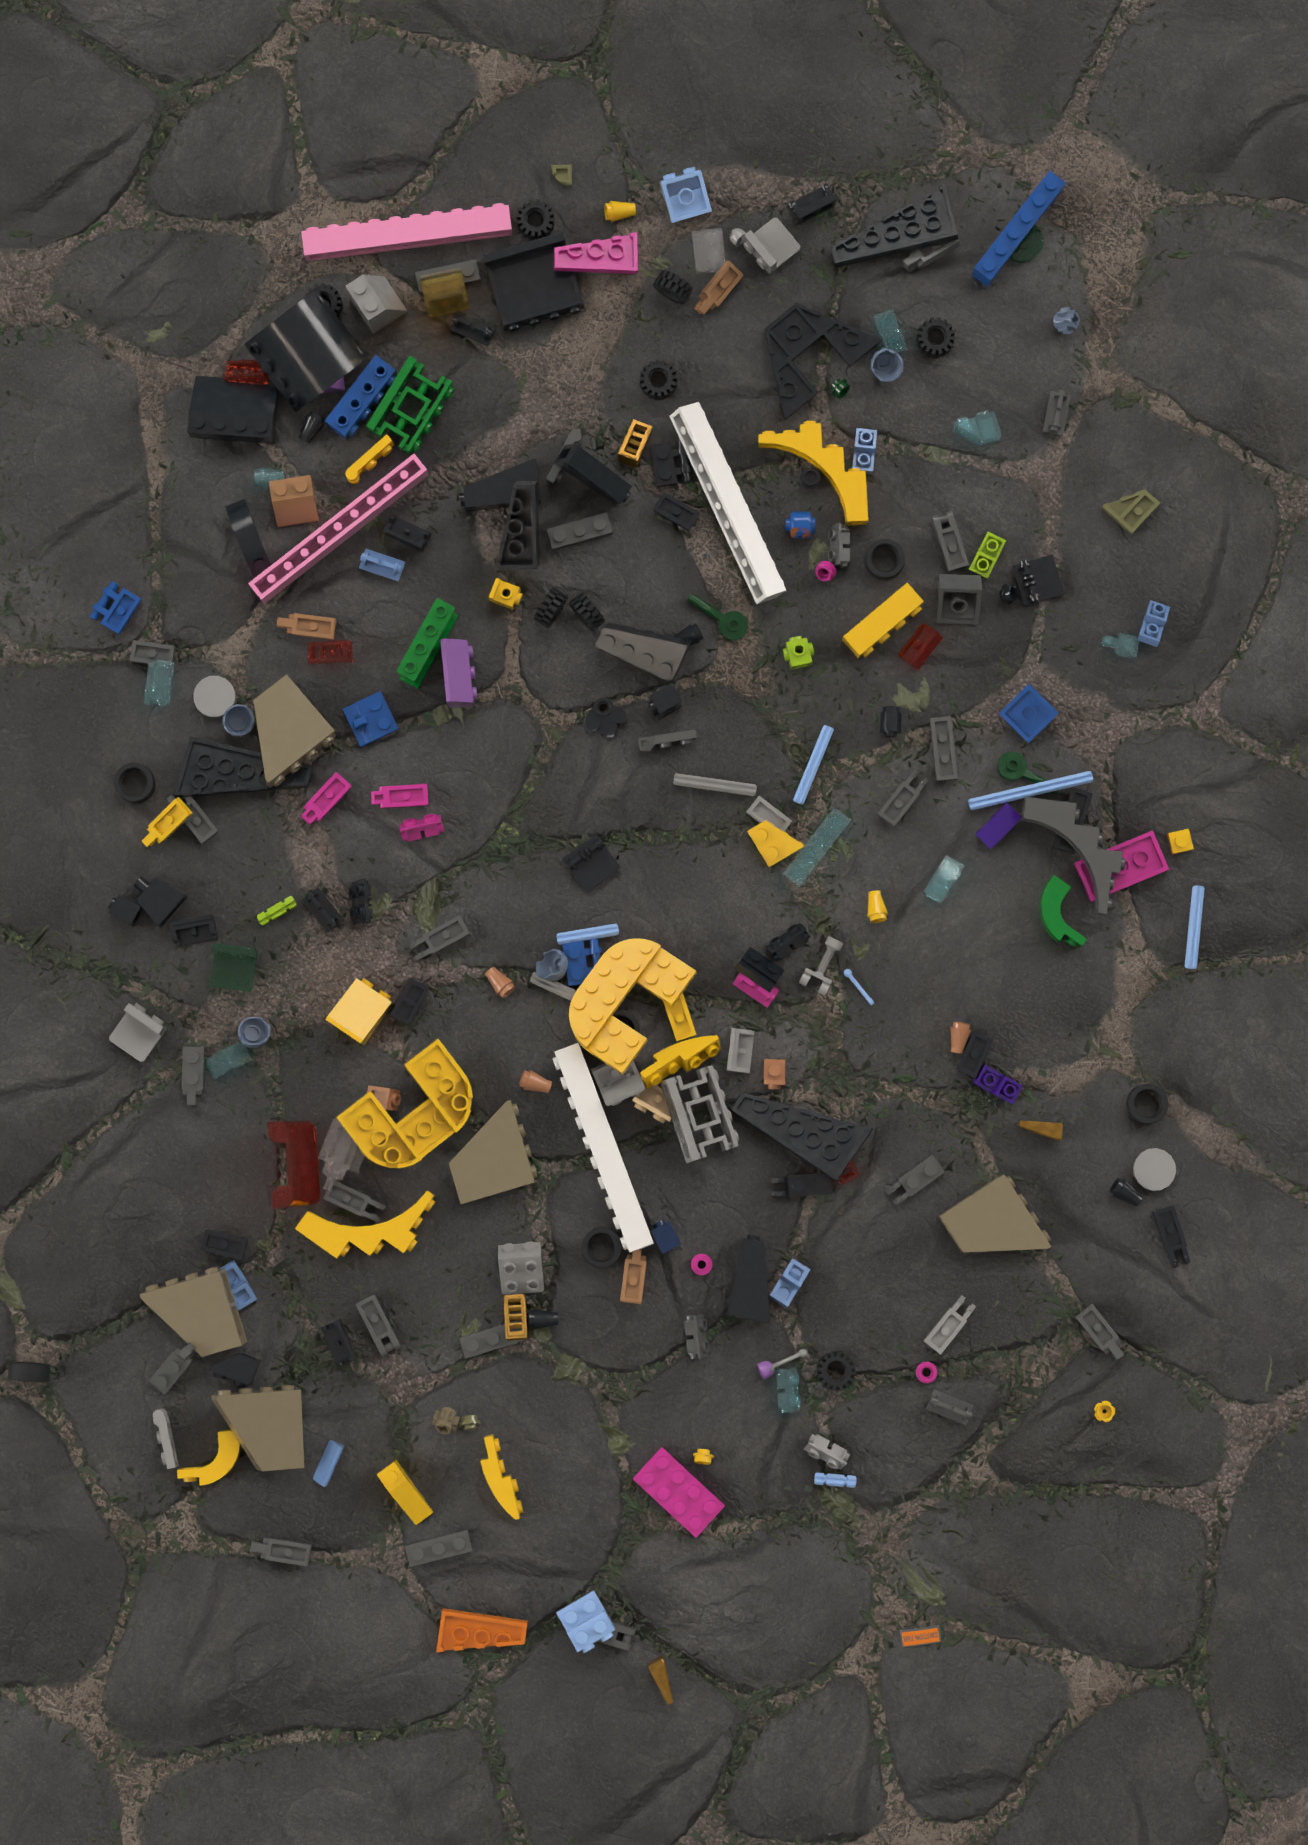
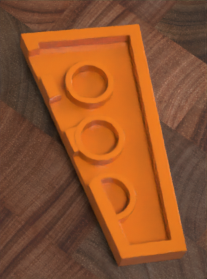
M443 1608L436 1653L444 1652V1650L458 1651L465 1648L480 1649L487 1646L501 1647L525 1644L528 1621Z

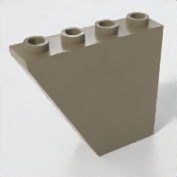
M287 674L253 700L265 780L269 788L280 785L285 780L284 777L290 772L295 773L298 771L305 760L313 759L318 754L317 751L323 746L328 747L334 742L336 737L335 730Z
M511 1100L506 1101L449 1162L460 1204L535 1183L534 1178L538 1177L535 1165L531 1166L529 1162V1157H532L529 1144L524 1145L522 1138L526 1136L523 1124L519 1125L517 1121V1116H520L516 1103L512 1104Z
M1001 1174L938 1216L963 1253L1048 1249L1051 1247L1049 1243L1051 1238L1045 1230H1040L1037 1225L1039 1223L1037 1216L1033 1211L1029 1213L1025 1207L1028 1204L1022 1194L1017 1195L1014 1187H1016L1014 1181L1010 1176L1006 1177L1004 1174Z
M217 1266L206 1269L205 1274L198 1275L197 1272L186 1275L184 1280L178 1281L177 1278L165 1281L166 1285L158 1287V1284H153L145 1287L146 1291L139 1294L140 1298L182 1339L196 1347L195 1351L201 1357L239 1347L247 1342L225 1268L218 1270Z
M294 1385L281 1386V1390H273V1387H260V1391L252 1392V1388L239 1389V1393H231V1390H218V1395H212V1401L257 1470L273 1471L304 1468L300 1389H294Z

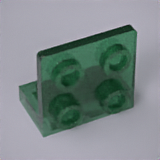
M213 943L211 951L214 952L210 986L252 992L258 950Z

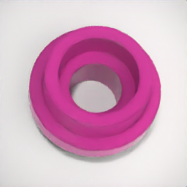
M821 561L817 564L816 576L819 580L830 581L835 577L836 568L831 562Z
M697 1254L691 1261V1268L696 1274L705 1275L712 1269V1260L706 1254ZM700 1260L706 1263L703 1269H700L697 1265Z
M922 1362L916 1368V1376L923 1383H931L937 1377V1368L931 1362ZM925 1368L930 1370L929 1376L923 1375L922 1372Z

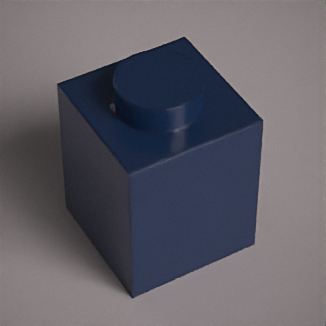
M663 1219L652 1225L654 1229L651 1230V1233L662 1254L681 1245L670 1221L665 1223Z

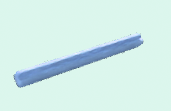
M1086 771L971 798L968 800L971 810L1091 783L1093 782V776L1091 771Z

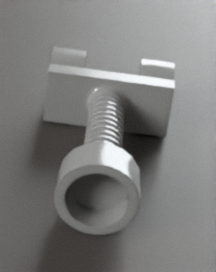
M828 936L825 942L828 950L825 951L817 971L814 972L806 968L799 981L800 984L806 986L811 975L822 980L823 982L818 993L824 996L832 980L824 977L823 973L827 969L834 954L833 952L840 951L843 946L842 942Z

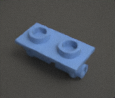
M365 549L360 558L359 569L399 582L405 561Z

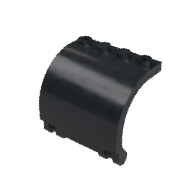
M318 288L244 344L295 412L369 357L366 351L363 352L359 347L360 343L357 339H353L329 307L330 303L327 300L325 301L320 295L321 291Z

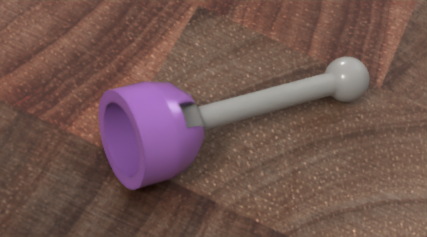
M801 1349L799 1353L774 1364L769 1361L758 1363L757 1367L763 1380L773 1375L776 1367L798 1357H806L807 1350Z

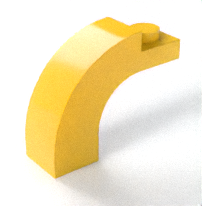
M232 1430L218 1431L219 1449L216 1458L211 1464L200 1467L179 1468L177 1470V1478H183L184 1482L197 1481V1477H199L201 1486L213 1483L225 1476L237 1463L242 1450V1446Z

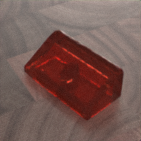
M922 623L897 656L914 669L919 670L941 642L942 636L937 630Z

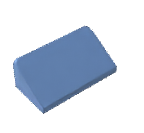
M333 1440L328 1442L313 1476V1479L321 1486L325 1487L328 1485L344 1450V1445Z

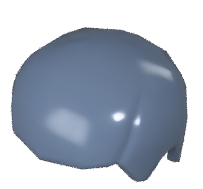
M882 348L874 353L871 359V370L880 381L893 382L903 372V360L895 350Z
M240 704L230 706L225 711L222 719L226 732L232 736L240 737L248 734L253 729L255 723V716L252 710Z
M557 949L544 952V959L536 962L538 977L548 981L560 980L568 968L566 955L563 951Z
M248 1017L242 1020L238 1027V1038L248 1048H259L265 1045L270 1038V1025L261 1017Z

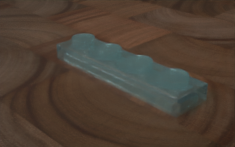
M834 807L785 870L783 876L800 887L851 820Z

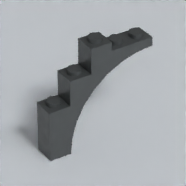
M1025 797L1021 820L1035 823L1054 831L1078 852L1087 866L1093 881L1096 897L1095 915H1106L1112 906L1109 891L1113 890L1114 878L1111 877V874L1118 875L1121 870H1124L1125 858L1122 857L1123 852L1097 849L1102 843V833H1099L1100 828L1074 824L1079 819L1080 810L1076 809L1077 803Z

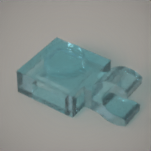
M1119 633L1117 638L1107 635L1102 637L1101 646L1115 648L1114 655L1135 659L1137 657L1139 641L1137 636Z

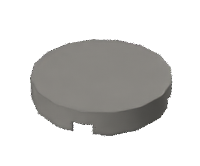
M208 676L196 685L194 703L197 709L205 716L220 718L224 716L225 711L230 706L235 704L236 692L233 685L226 678Z
M1158 1148L1146 1149L1141 1152L1133 1164V1176L1137 1183L1151 1191L1162 1190L1168 1187L1176 1174V1165L1172 1156L1165 1150Z

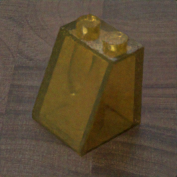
M461 267L420 276L429 318L470 309Z

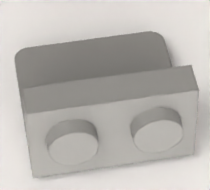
M773 218L755 233L750 230L744 235L743 245L745 249L756 257L758 265L769 274L800 251V245L778 218Z
M128 1003L124 1009L126 1014L110 1035L109 1040L138 1061L143 1062L167 1028L162 1025L164 1021L153 1015L150 1017L145 1013L147 1009L140 1004L135 1003L133 1005Z
M634 1060L623 1075L606 1063L591 1069L606 1106H614L628 1097H636L646 1089Z
M530 1241L521 1244L507 1243L498 1245V1264L502 1294L542 1292L544 1290L541 1242Z

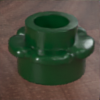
M837 379L831 386V394L839 399L844 397L850 389L847 380L842 379L841 381Z

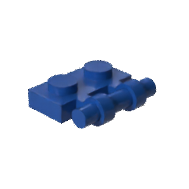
M111 581L108 588H104L102 592L104 594L99 602L95 603L92 607L94 610L89 617L97 621L100 614L105 617L101 624L120 635L142 599L125 588L118 595L115 591L119 585ZM110 599L115 600L109 610L105 609Z
M598 939L590 940L591 948L589 949L584 948L583 941L562 944L563 952L568 959L566 972L569 986L581 985L594 968H587L586 956L592 955L593 966L601 958L602 948L599 947Z

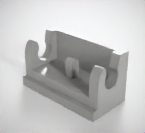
M731 1028L726 1071L750 1074L754 1031Z

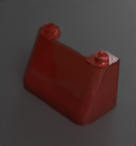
M305 1120L267 1122L269 1138L276 1143H286L288 1186L277 1187L272 1193V1209L315 1205L320 1199L317 1132L315 1125Z

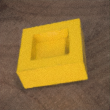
M1189 829L1167 834L1172 854L1194 849Z

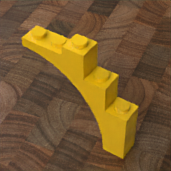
M805 421L803 422L804 424H800L799 433H796L795 430H785L779 434H775L774 431H764L758 435V448H775L791 452L806 459L826 476L839 496L844 510L846 525H867L866 471H861L860 468L848 469V472H845L843 447L830 444L826 445V448H822L821 423Z
M426 1191L418 1202L403 1214L387 1222L372 1226L340 1225L325 1220L311 1211H307L295 1229L336 1259L340 1256L345 1257L351 1248L348 1245L350 1242L369 1256L380 1252L384 1246V1243H382L383 1239L402 1253H405L407 1250L411 1252L418 1242L415 1240L417 1235L411 1229H417L423 1220L421 1218L425 1210L429 1212L436 1202L433 1200L435 1195L430 1191Z

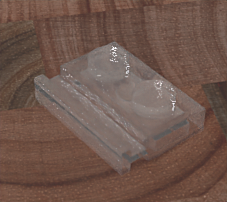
M722 228L692 231L696 274L701 272H718L726 262Z

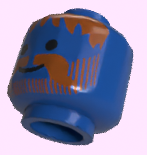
M794 511L790 514V518H786L785 531H789L791 538L808 539L811 537V534H815V517H812L810 512Z

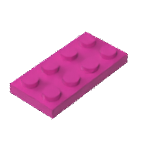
M1153 831L1106 849L1123 852L1122 857L1125 858L1124 870H1121L1118 875L1111 874V877L1114 878L1113 890L1109 891V894L1169 870ZM1083 860L1075 862V868L1089 901L1092 902L1096 900L1093 881Z
M663 1447L633 1477L637 1484L695 1538L725 1507L714 1494Z

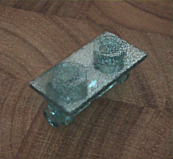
M796 1368L778 1369V1373H776L777 1389L785 1388V1392L778 1393V1408H781V1412L792 1413L799 1411L801 1398L797 1389L799 1375L796 1373Z

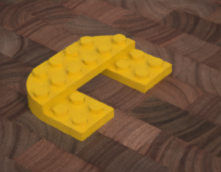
M628 939L613 945L602 955L571 1000L569 1020L576 1040L589 1053L623 1075L648 1040L612 1016L636 983L673 1007L696 975V970L651 940Z
M439 1039L433 1041L404 1064L428 1099L397 1123L393 1121L371 1091L336 1117L359 1147L361 1153L373 1163L389 1168H404L414 1165L453 1133L458 1132L467 1121L471 1112L470 1108L473 1098L470 1082Z

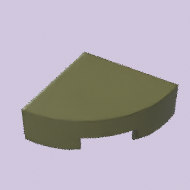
M572 164L551 165L554 178L560 184L572 187Z

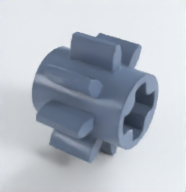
M1070 307L1061 308V312L1055 314L1053 322L1058 332L1062 331L1063 334H1070L1072 329H1076L1079 326L1080 318L1075 310H1071Z

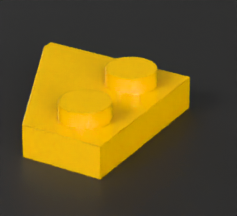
M764 820L747 831L769 867L805 846L801 841H797L788 835L787 832L775 827L768 820Z

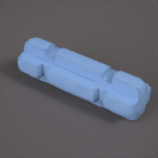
M817 1472L814 1476V1483L816 1485L856 1487L857 1478L853 1475L845 1477L842 1474L827 1473V1475H824V1473Z

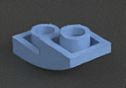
M856 428L852 468H860L861 471H866V475L873 474L877 430Z
M1150 600L1140 628L1138 641L1155 647L1158 646L1163 627L1167 621L1170 610L1169 606Z

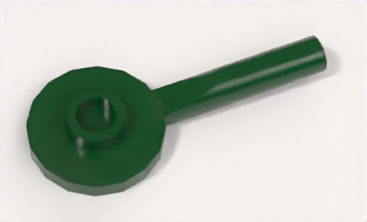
M693 593L688 598V601L720 621L719 630L726 639L738 640L746 634L748 621L742 613L730 611L723 614Z
M1014 751L1006 752L998 760V772L1004 779L1014 781L1024 777L1033 783L1047 781L1027 770L1026 760L1020 753ZM1059 790L1052 791V793L1055 795H1057V793L1059 792Z

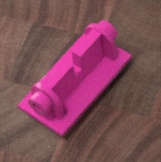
M436 814L425 815L423 819L419 820L414 818L406 819L403 823L399 824L402 840H407V842L422 839L420 831L423 830L426 837L440 835V832H444L441 815L436 816Z
M739 973L733 982L734 986L767 1008L779 992L775 987L768 992L742 973Z

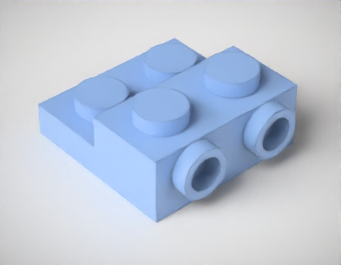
M695 167L684 169V174L678 176L675 173L666 174L663 176L664 180L659 181L671 223L712 211L702 172L699 169L695 170Z
M594 1590L556 1612L577 1652L582 1650L585 1653L594 1648L595 1645L593 1643L599 1639L604 1642L614 1636L612 1632L615 1630V1626Z

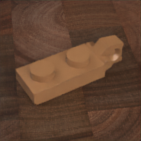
M726 260L699 295L701 300H699L694 309L699 314L704 315L709 308L713 310L715 307H718L743 277V274L730 261Z
M294 613L289 614V619L278 617L277 627L287 629L288 634L334 641L337 620L335 618Z
M642 1249L634 1251L632 1254H627L620 1302L642 1304L647 1263L646 1256H641Z

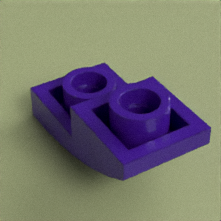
M1006 802L976 832V835L991 849L1016 825L1022 816Z
M982 1064L976 1078L972 1082L1010 1104L1014 1103L1023 1087L1021 1084Z

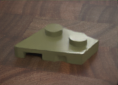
M1144 489L1109 504L1106 503L1101 509L1132 535L1160 505V502Z

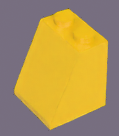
M356 978L325 1020L365 1045L393 1003L389 1001L390 995L382 990L379 993L373 990L372 987L374 985L365 978L362 981Z

